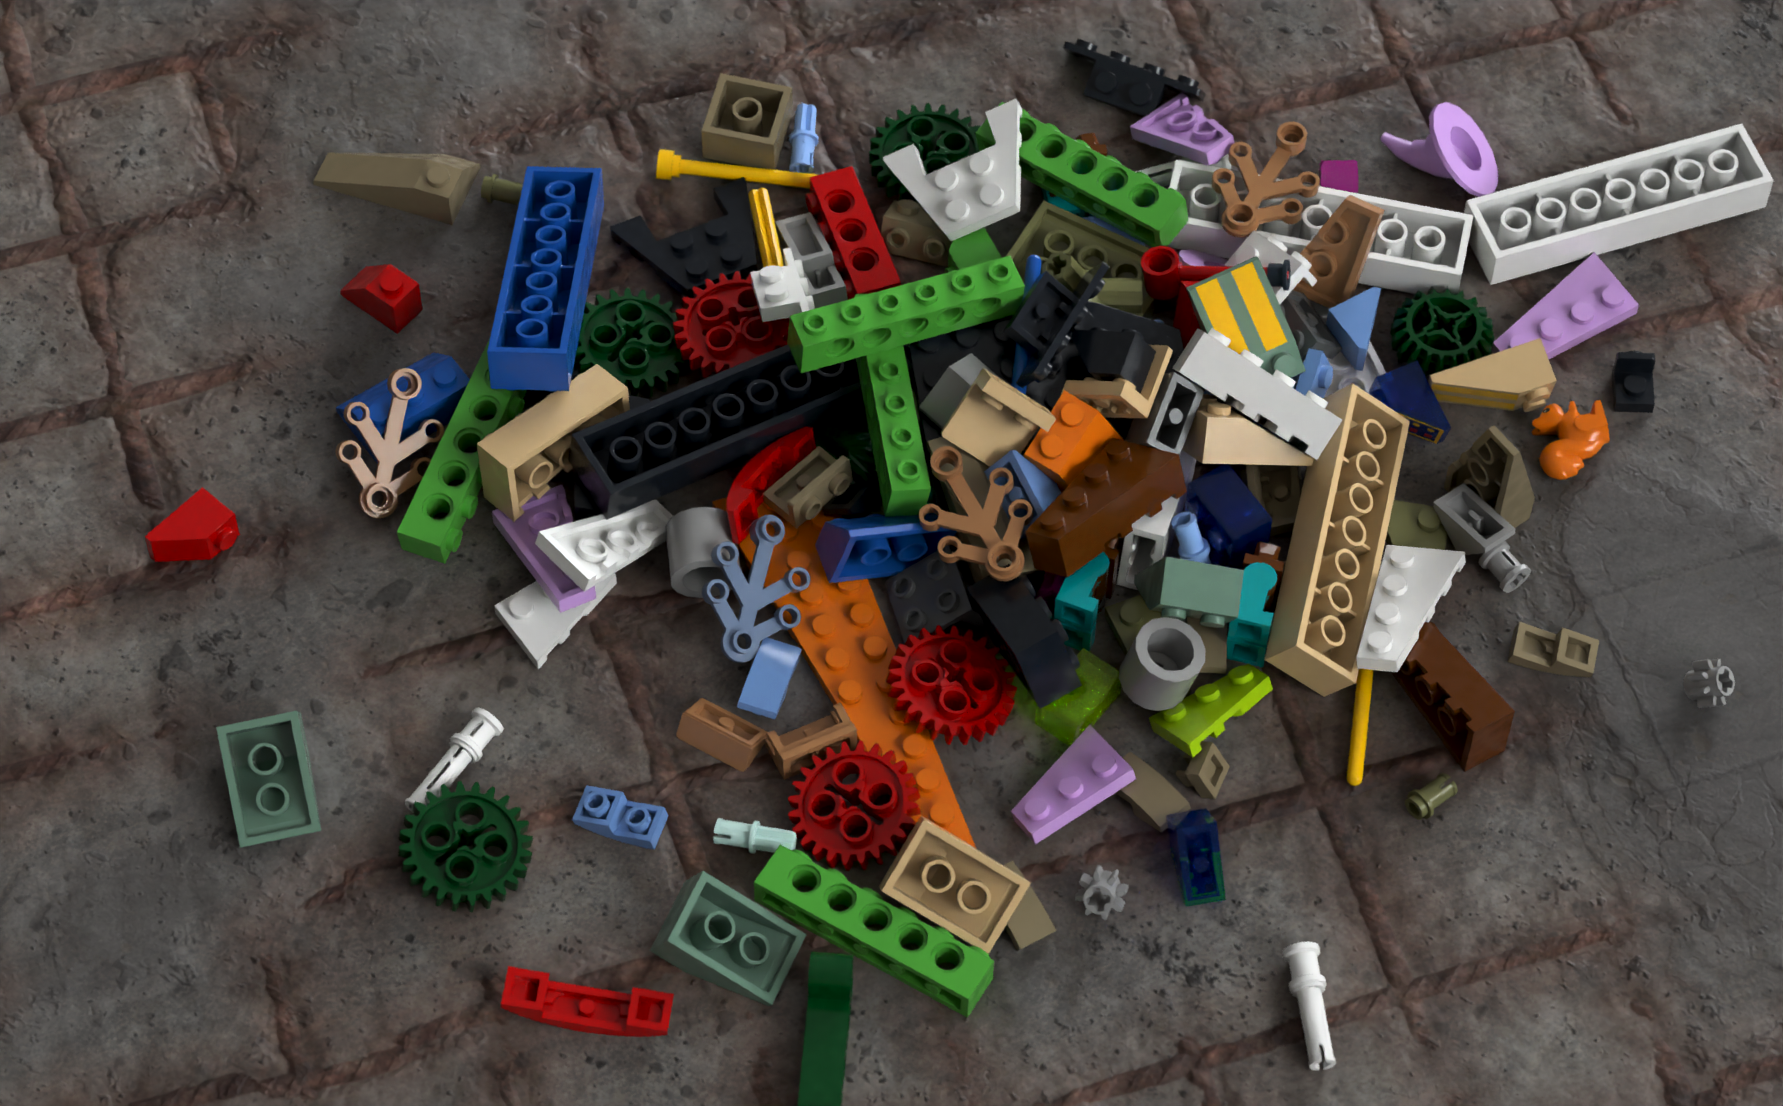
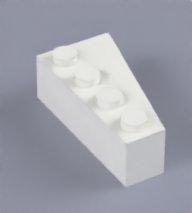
M1211 328L1208 334L1197 329L1174 364L1173 369L1317 460L1342 422L1341 418L1325 409L1329 402L1310 390L1304 396L1293 389L1296 381L1277 369L1271 375L1260 368L1264 361L1248 350L1243 349L1242 353L1238 354L1230 349L1228 345L1231 340L1215 329Z

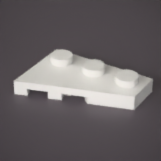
M612 574L595 585L596 599L561 613L538 582L535 581L494 605L495 614L537 669H539L547 661V655L558 643L562 644L570 635V630L581 617L587 616L617 583L616 574Z

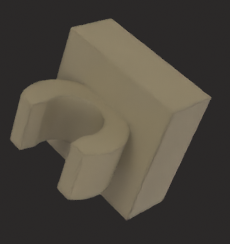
M1201 742L1202 750L1192 758L1188 754H1184L1183 758L1189 766L1186 771L1177 770L1176 776L1183 785L1193 786L1201 798L1216 799L1230 766L1213 742Z

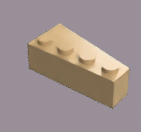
M596 364L584 373L577 375L571 381L569 391H555L548 394L542 401L525 412L518 414L513 420L495 432L485 436L483 440L477 443L484 498L515 522L525 513L521 507L530 498L535 496L539 500L550 490L547 483L562 469L567 473L573 469L568 460L573 433L630 410L628 387L600 365Z

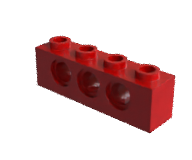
M853 166L810 177V193L805 194L808 211L812 215L817 216L819 221L817 225L833 252L834 265L846 285L847 300L854 298L855 294H871L900 286L901 281Z

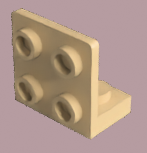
M1150 345L1156 351L1141 393L1135 390L1136 386L1125 379L1115 378L1113 381H1099L1087 377L1083 381L1066 380L1061 395L1064 390L1097 409L1104 417L1148 419L1173 350L1167 345Z
M982 368L942 429L941 435L986 465L992 466L1011 450H1016L1021 454L1038 427L1048 432L1056 418L1046 407Z

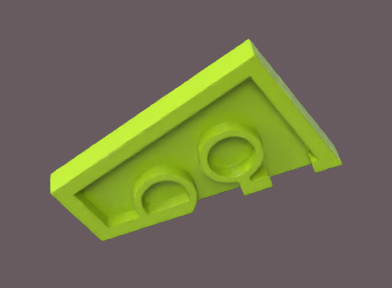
M1249 663L1235 667L1230 670L1228 675L1212 684L1200 686L1196 689L1195 693L1184 698L1182 702L1172 709L1162 710L1151 716L1149 721L1152 730L1193 758L1202 750L1200 743L1209 735L1210 737L1217 738L1226 730L1224 726L1226 720L1231 716L1245 714L1273 690L1272 684L1267 674Z

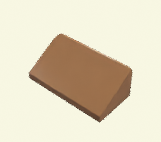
M701 698L682 713L676 736L687 744L744 772L764 746L765 739L768 738L766 734L768 732Z

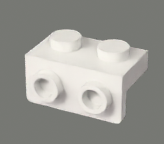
M1255 230L1224 264L1225 266H1235L1255 256L1259 258L1263 267H1268L1269 263H1283L1284 260H1289L1291 270L1289 290L1284 291L1283 287H1272L1279 305L1301 280L1312 287L1317 282L1316 278L1309 272L1312 265L1307 259L1296 251L1289 255L1286 252L1288 248L1275 236L1270 235L1266 239Z

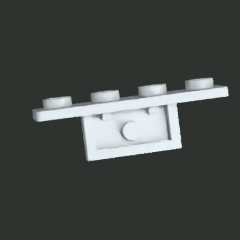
M791 248L783 249L785 266L770 265L759 271L750 272L752 287L762 322L789 318L790 315L815 309L812 295L810 296L807 278L804 277L801 259L794 260Z

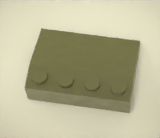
M1046 201L1041 203L1006 255L1011 256L1023 283L1026 260L1033 254L1038 255L1041 258L1042 264H1044L1050 254L1062 250L1066 255H1071L1086 270H1091L1104 261L1109 268L1103 278L1142 279V313L1131 314L1151 320L1161 301L1149 296L1145 288L1141 258L1150 248Z

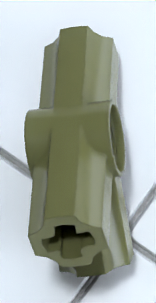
M1061 250L1050 254L1048 260L1042 264L1041 273L1047 271L1073 293L1085 273L1089 270L1083 269L1071 255H1066ZM1102 278L1106 281L1104 287L1093 299L1088 300L1128 313H1142V279Z

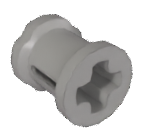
M1503 541L1488 552L1483 553L1478 563L1483 569H1489L1499 580V587L1503 592L1509 593L1527 580L1531 569L1525 564L1521 565L1510 553L1509 544Z

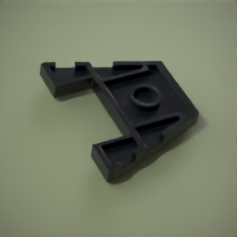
M744 177L713 188L714 199L725 216L710 220L707 223L683 232H678L664 239L655 240L641 215L610 226L611 237L617 244L623 243L631 249V253L636 259L650 264L656 269V274L685 297L694 298L692 291L694 286L705 290V279L707 278L714 284L719 283L720 273H723L727 280H733L735 271H739L741 279L747 278L750 272L758 271L747 184Z

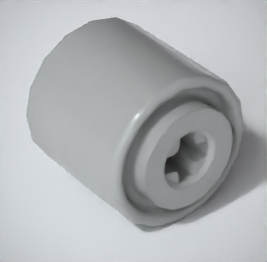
M696 507L681 511L671 517L665 529L670 579L673 589L687 597L703 598V586L714 579H721L728 585L729 591L732 590L721 567L717 566L711 557L712 550L716 545L726 541L733 543L727 512L719 508ZM721 548L720 555L722 559L729 561L730 554L728 550ZM738 557L737 563H738V565H739V567H740V561H739V557ZM712 585L710 590L712 596L720 595L718 587Z
M1169 617L1152 619L1143 625L1120 665L1119 681L1124 693L1132 702L1149 710L1162 711L1172 709L1183 701L1205 663L1206 649L1201 636L1192 626L1179 619Z

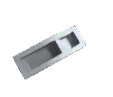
M811 212L775 221L782 248H791L794 260L801 259L804 277L807 278L810 296L812 295L815 309L847 300L846 285L834 265L833 252Z

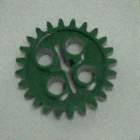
M926 103L924 111L921 112L918 111L915 105H911V112L908 115L899 109L897 110V121L886 117L885 128L877 127L876 138H871L869 164H871V175L877 176L878 188L887 186V197L898 193L899 200L911 199L917 202L888 168L883 157L914 144L919 151L927 175L979 152L976 131L981 126L971 127V116L960 120L959 109H955L950 115L945 113L944 104L937 111H932L930 103Z
M629 288L625 289L624 296L621 297L612 289L610 290L608 300L597 294L595 305L586 302L574 362L579 363L578 373H584L598 364L628 387L631 395L636 397L639 390H644L649 397H652L655 386L661 391L666 392L668 381L677 384L680 373H687L689 360H682L680 349L676 346L673 322L677 321L676 312L672 313L673 302L670 301L664 305L659 304L660 294H656L651 300L646 299L644 289L639 292L638 296H632Z
M458 781L456 792L451 793L448 787L442 784L440 797L437 798L433 793L427 791L425 795L426 805L415 801L412 809L415 816L406 814L404 817L403 825L408 829L400 830L399 841L405 844L400 845L398 850L399 857L407 858L402 862V872H413L410 877V886L424 884L421 892L422 898L429 896L432 892L437 894L435 906L439 907L445 899L451 900L452 911L457 910L460 902H466L469 912H473L475 901L480 900L483 906L489 909L492 895L501 902L505 901L507 894L505 887L516 891L519 885L516 877H526L528 868L524 864L530 863L532 852L526 849L531 847L533 837L523 834L528 831L529 822L517 821L521 813L520 807L507 809L508 795L498 801L494 799L495 787L493 786L485 794L480 793L479 782L474 783L471 791H465L462 781ZM464 815H474L480 822L475 825H468L460 818ZM489 827H495L496 829L484 833V830L488 829ZM432 836H439L447 843L441 847H435L430 845L427 839ZM461 843L463 846L458 849V844ZM473 844V848L470 850L467 846ZM489 846H497L503 850L504 854L499 857H493L488 855L484 849ZM447 859L446 863H444L443 865H435V862H441ZM464 868L471 875L465 879H460L452 875L451 870Z

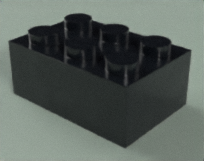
M1025 574L1010 581H998L989 575L967 587L992 642L1000 649L999 652L1007 660L1008 665L1040 709L1082 686L1076 673V669L1081 667L1080 662L1071 647L1065 648L1064 642L1069 640L1065 629L1058 619L1050 621L1052 614L1041 596L1034 599L1036 592Z

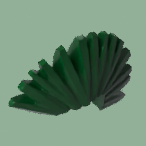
M842 420L839 424L835 422L814 431L816 447L820 446L836 460L842 455L850 460L853 481L850 484H855L854 480L867 484L869 479L873 480L875 478V473L872 470H876L869 429L858 431L860 428L858 424L850 425L846 428V421Z

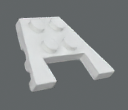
M1013 99L985 112L996 142L995 145L926 175L919 151L914 144L883 157L888 168L950 241H954L1020 212L1021 167L1019 166V148L1022 144V134L1019 131L1020 118H1022V108L1017 99Z

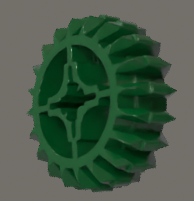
M1433 286L1428 290L1427 295L1417 290L1413 299L1406 298L1402 303V307L1397 309L1394 314V323L1391 324L1392 350L1397 351L1398 362H1407L1408 373L1418 369L1422 380L1427 375H1432L1490 355L1495 336L1492 331V319L1487 318L1486 307H1477L1476 297L1468 300L1464 299L1463 290L1457 295L1451 294L1448 286L1443 290V293H1438ZM1422 323L1424 326L1422 332L1415 334L1413 329ZM1469 335L1471 341L1463 347L1460 342L1464 336Z

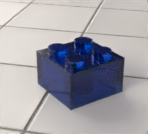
M1223 464L1188 483L1185 512L1189 511L1191 514H1195L1201 536L1208 541L1210 546L1209 558L1211 564L1242 570L1245 553L1254 555L1257 542L1269 544L1272 526L1271 516L1229 464Z

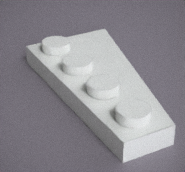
M655 499L606 520L603 514L539 531L535 544L585 592L667 541L665 526L673 515Z
M1386 545L1356 657L1358 669L1399 671L1419 639L1421 627L1425 622L1429 623L1435 613L1436 603L1441 595L1445 596L1452 586L1451 579L1456 571L1460 572L1465 565L1464 551Z

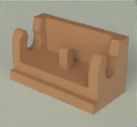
M841 703L832 706L834 711L831 712V715L780 736L774 730L766 733L768 738L765 739V746L784 780L802 773L801 767L808 769L816 767L812 760L813 755L823 761L827 759L826 747L828 746L833 749L835 754L841 753L842 742L846 741L850 751H855L857 746V729Z

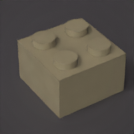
M720 73L701 130L703 158L741 166L776 170L793 116L792 87Z

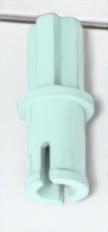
M718 818L715 824L714 833L718 834V836L715 835L713 841L717 845L724 844L748 848L749 853L753 854L756 850L774 853L780 844L790 850L796 848L797 837L794 831L761 826L759 821L748 824Z

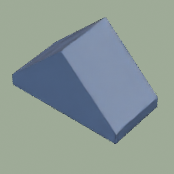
M1372 287L1328 309L1326 326L1343 348L1341 350L1342 354L1355 370L1363 371L1381 288Z

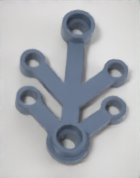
M764 515L754 520L750 526V538L756 545L748 581L745 579L737 563L739 551L735 544L727 541L722 542L712 550L711 557L713 562L721 567L741 605L738 619L726 601L729 596V587L723 580L714 579L707 582L702 588L703 599L708 604H711L724 629L721 636L722 652L729 660L736 663H745L752 660L760 648L761 640L781 629L789 630L794 628L801 620L799 609L794 605L787 604L778 608L774 613V617L754 626L757 610L790 592L797 593L805 590L810 584L808 571L802 567H795L788 570L782 579L763 589L773 548L783 540L785 535L782 521L774 515ZM767 523L774 527V537L766 532ZM721 548L728 550L730 554L729 561L722 559L720 555ZM794 573L798 574L801 578L800 587L796 586L792 581ZM712 585L720 590L719 599L712 596L710 591ZM784 611H788L792 616L790 624L786 623L783 619ZM739 635L743 636L746 640L747 646L745 649L740 648L737 644Z

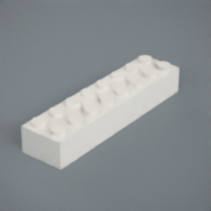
M1738 124L1466 200L1464 213L1474 215L1468 242L1490 285L1585 259L1593 252L1599 255L1765 208L1774 180L1743 124Z
M1176 159L1169 188L1177 190L1186 199L1189 221L1168 247L1181 250L1191 249L1230 259L1248 238L1231 236L1222 227L1221 218L1226 205L1222 195L1215 192L1212 188L1213 173L1220 169V167ZM1231 170L1235 175L1234 187L1240 200L1244 201L1248 191L1240 171ZM1220 179V180H1218V181L1221 182V183H1228V182H1229L1228 180H1225V179ZM1303 183L1304 186H1308V187L1313 186V185H1310V184H1305V183ZM1319 186L1318 193L1313 197L1306 198L1298 193L1263 200L1258 207L1264 208L1280 205L1287 198H1295L1302 203V218L1298 223L1287 224L1280 219L1259 224L1256 231L1266 239L1270 235L1275 236L1288 248L1286 252L1292 255L1294 251L1300 254L1321 227L1349 195L1357 197L1385 210L1358 283L1416 294L1417 290L1425 295H1427L1428 290L1432 286L1438 293H1443V290L1448 286L1451 294H1458L1474 215ZM1293 209L1286 210L1288 213H1296Z

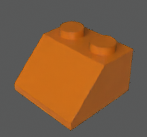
M1065 390L1051 410V413L1056 418L1055 422L1048 432L1040 428L1024 453V457L1057 483L1061 493L1113 438L1124 440L1097 409Z

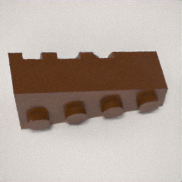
M1113 438L1025 531L1034 568L1069 577L1104 552V544L1116 538L1122 539L1132 532V524L1145 514L1151 518L1163 510L1161 503L1171 496L1178 499L1184 495L1187 489L1179 454Z
M1425 622L1419 631V639L1399 671L1391 673L1465 772L1505 751L1515 710L1439 632L1433 622Z

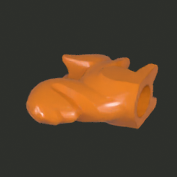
M1596 400L1592 405L1591 412L1583 415L1579 414L1574 401L1569 402L1566 413H1564L1559 405L1552 403L1543 409L1537 419L1532 421V425L1535 427L1532 430V435H1558L1559 440L1549 443L1539 456L1540 466L1549 477L1557 480H1565L1576 476L1578 471L1584 467L1582 460L1597 454L1602 446L1610 441L1608 423L1601 400Z

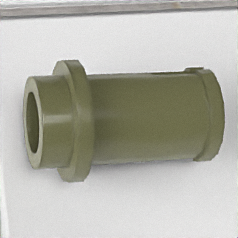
M493 174L492 177H484L481 198L487 199V203H493L495 200L519 205L523 184L498 179L497 174Z
M1440 773L1420 790L1413 789L1408 793V798L1405 800L1407 811L1418 820L1430 818L1433 816L1435 808L1457 794L1458 789L1454 780L1441 789L1444 783L1451 777L1446 773Z

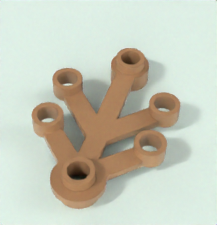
M1286 122L1279 126L1276 136L1277 149L1260 176L1251 158L1252 148L1245 142H1236L1231 145L1229 162L1234 167H1238L1248 191L1244 201L1240 200L1234 187L1235 175L1230 169H1217L1212 176V188L1215 192L1222 195L1226 205V209L1222 214L1221 224L1229 235L1244 238L1248 237L1254 230L1257 231L1259 224L1280 219L1287 224H1296L1301 220L1303 205L1295 198H1287L1280 205L1264 208L1258 207L1263 200L1294 193L1310 198L1318 193L1320 179L1313 172H1303L1298 177L1275 182L1289 158L1302 152L1306 146L1307 131L1303 125L1297 122ZM1236 153H1243V154H1245L1246 156L1239 157V156H1237V155H1235V154H1236ZM1220 179H1225V180H1228L1229 182H1228V183H1221V182H1219L1218 180H1220ZM1308 182L1313 184V186H1304L1303 183ZM1293 209L1296 213H1288L1286 210Z
M409 368L397 369L388 378L387 387L392 394L383 438L370 419V411L366 404L351 402L344 409L346 422L357 427L378 461L375 477L361 458L362 450L357 442L353 440L341 441L336 447L335 454L340 462L348 464L361 485L362 489L359 494L360 507L365 514L373 518H385L395 511L398 505V495L420 482L423 478L417 471L418 464L424 461L429 466L431 459L427 457L414 459L409 471L391 481L394 465L427 443L438 442L444 434V427L440 421L427 419L421 422L418 431L399 442L408 399L416 397L422 386L419 374ZM400 377H404L408 381V387L403 392L396 386V382ZM355 406L360 407L363 412L362 418L359 421H355L351 417V410ZM431 423L437 428V433L433 438H429L425 432L427 425ZM348 444L354 448V456L349 460L343 456V448ZM376 491L381 492L384 498L383 503L379 506L374 505L372 502V495Z
M950 446L936 449L930 459L932 473L938 480L948 483L967 516L941 510L935 504H926L919 511L921 527L926 531H936L942 527L978 536L986 547L962 544L955 536H945L938 543L940 559L945 563H955L961 559L985 565L987 573L998 581H1010L1017 578L1022 573L1025 565L1023 552L1018 548L1024 526L1028 525L1033 518L1031 504L1024 499H1017L1009 505L1010 522L1003 540L1000 539L994 529L1005 494H1008L1014 486L1011 471L1000 467L990 473V489L982 509L961 474L963 471V461L960 452ZM947 463L954 466V469L948 472L940 469L942 465ZM999 477H1005L1009 480L1002 486L994 483ZM1020 508L1028 512L1024 517H1016L1013 513ZM929 513L938 515L937 520L933 522L925 521L924 517ZM947 545L957 547L956 552L952 554L944 553L943 549ZM1001 559H1009L1012 562L1009 567L1005 568L997 565Z

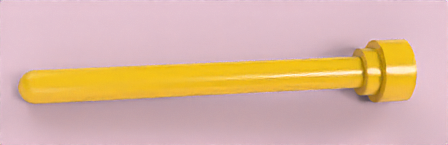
M659 149L656 179L672 180V177H680V174L730 180L744 177L747 182L809 189L810 177L818 175L682 159V155H675V151Z
M1359 669L1356 681L1346 780L1351 786H1358L1363 780L1374 670Z

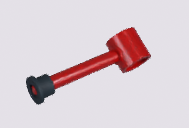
M1168 246L1150 248L1141 258L1146 291L1149 296L1158 300H1167L1177 296L1181 281H1202L1233 267L1183 266L1182 262L1179 261L1178 253ZM1284 260L1283 263H1269L1268 267H1263L1271 287H1283L1284 291L1289 290L1291 276L1289 260Z

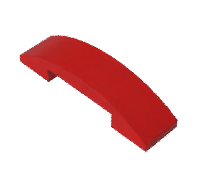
M804 427L778 439L755 455L738 473L729 489L726 502L733 543L740 544L750 534L751 524L759 518L757 508L764 502L763 493L816 449L813 428Z
M508 966L500 1008L537 1022L580 1032L625 1037L667 1035L674 998L672 993L633 987L632 994L550 981V973Z

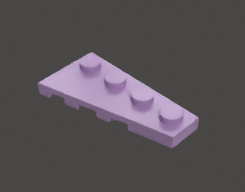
M1593 252L1496 339L1491 351L1494 354L1541 338L1548 359H1551L1637 314L1639 304L1596 253Z
M563 484L551 488L539 500L535 496L530 498L521 507L525 513L515 522L499 509L492 511L494 525L560 613L596 599L595 586L584 592L535 544L539 531L573 522L572 512L566 500Z

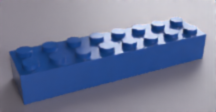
M527 166L487 350L491 389L511 391L545 390L549 392L569 391L604 208L602 168Z

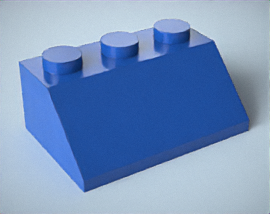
M433 352L406 367L419 374L422 386L416 397L408 399L399 442L418 431L419 425L424 420L436 419L442 423L443 427L449 424L470 380L451 356ZM400 377L397 380V388L402 392L407 389L408 381L406 378ZM388 378L336 407L337 413L377 464V459L357 427L346 422L344 409L351 402L366 404L370 411L369 417L383 438L392 394L387 387ZM355 406L351 410V417L353 420L359 421L362 418L363 412L360 407ZM432 423L428 424L425 429L427 436L437 431L436 426Z
M929 513L924 519L925 521L933 522L937 520L938 515ZM872 514L863 518H836L824 523L815 547L829 583L897 575L904 569L937 551L939 541L945 536H955L957 531L942 527L936 531H926L920 525L919 515L885 517V515Z

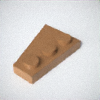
M1349 195L1300 253L1311 263L1312 267L1309 269V272L1316 278V284L1312 287L1301 280L1293 291L1304 293L1308 299L1329 309L1352 298L1385 210Z

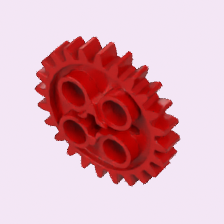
M735 271L733 280H727L726 276L720 273L719 283L716 284L707 278L705 279L706 289L702 290L694 286L692 288L694 299L683 297L684 309H676L677 321L673 322L676 346L680 349L682 360H689L691 370L701 367L704 378H707L712 372L720 373L788 344L789 318L762 322L752 287L751 274L748 275L746 280H743L739 271Z
M940 625L936 626L933 635L925 628H922L918 638L910 634L905 645L899 644L889 664L888 669L890 671L886 678V683L891 684L887 695L888 697L897 698L893 707L894 711L906 710L903 722L908 723L913 720L918 722L915 731L918 734L926 728L931 730L930 740L932 741L939 734H942L947 745L951 744L954 736H958L963 745H967L971 735L978 742H982L986 732L993 736L998 726L1005 724L1015 704L1013 698L1017 687L1011 685L1015 678V673L1005 672L1008 666L1006 659H996L1000 650L998 647L987 650L985 648L987 638L983 637L977 642L972 640L973 633L970 629L963 637L959 636L958 629L954 625L949 634H945Z
M859 740L855 751H850L849 746L844 741L841 745V753L835 754L833 749L828 746L826 747L827 759L824 761L815 755L812 756L816 766L813 770L801 767L800 770L806 779L805 782H792L795 791L800 794L788 797L791 807L795 808V810L788 813L791 822L796 824L792 830L796 833L797 838H802L800 843L805 851L813 848L812 855L817 862L827 855L826 861L830 868H834L838 861L842 860L846 871H850L854 861H859L862 869L867 870L868 859L872 857L879 865H882L883 857L881 853L887 851L893 856L898 855L894 843L898 841L904 844L907 840L904 830H912L916 823L909 816L921 814L919 805L914 803V801L921 798L918 788L913 787L917 783L913 773H906L908 767L904 760L896 762L897 758L894 751L889 750L882 756V750L878 743H875L871 750L867 752L863 740ZM847 775H859L858 780L849 785L842 784L843 779ZM828 786L833 787L853 805L848 808L841 796L826 790ZM879 796H892L887 804L882 806L874 805L875 800ZM861 803L864 808V811L868 815H870L871 817L873 816L878 820L884 821L883 824L878 825L874 823L864 812L861 811V809H859L856 806ZM827 805L835 806L834 811L830 815L825 817L817 816L821 808ZM859 826L867 827L865 834L861 837H849L851 831Z

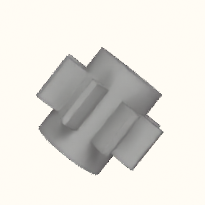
M1719 658L1693 661L1692 666L1694 670L1688 671L1684 677L1686 695L1691 700H1697L1698 708L1726 705L1724 696L1731 695L1735 686L1732 671L1727 666H1721V659Z
M1097 865L1092 877L1086 873L1082 874L1079 884L1084 888L1078 890L1075 899L1084 902L1086 915L1094 913L1101 915L1103 920H1107L1112 908L1119 912L1122 911L1125 901L1121 897L1126 895L1129 885L1120 883L1117 877L1119 870L1116 869L1110 872L1103 870L1101 865Z

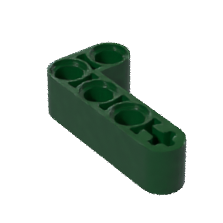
M811 952L808 1004L798 1106H842L853 991V955Z

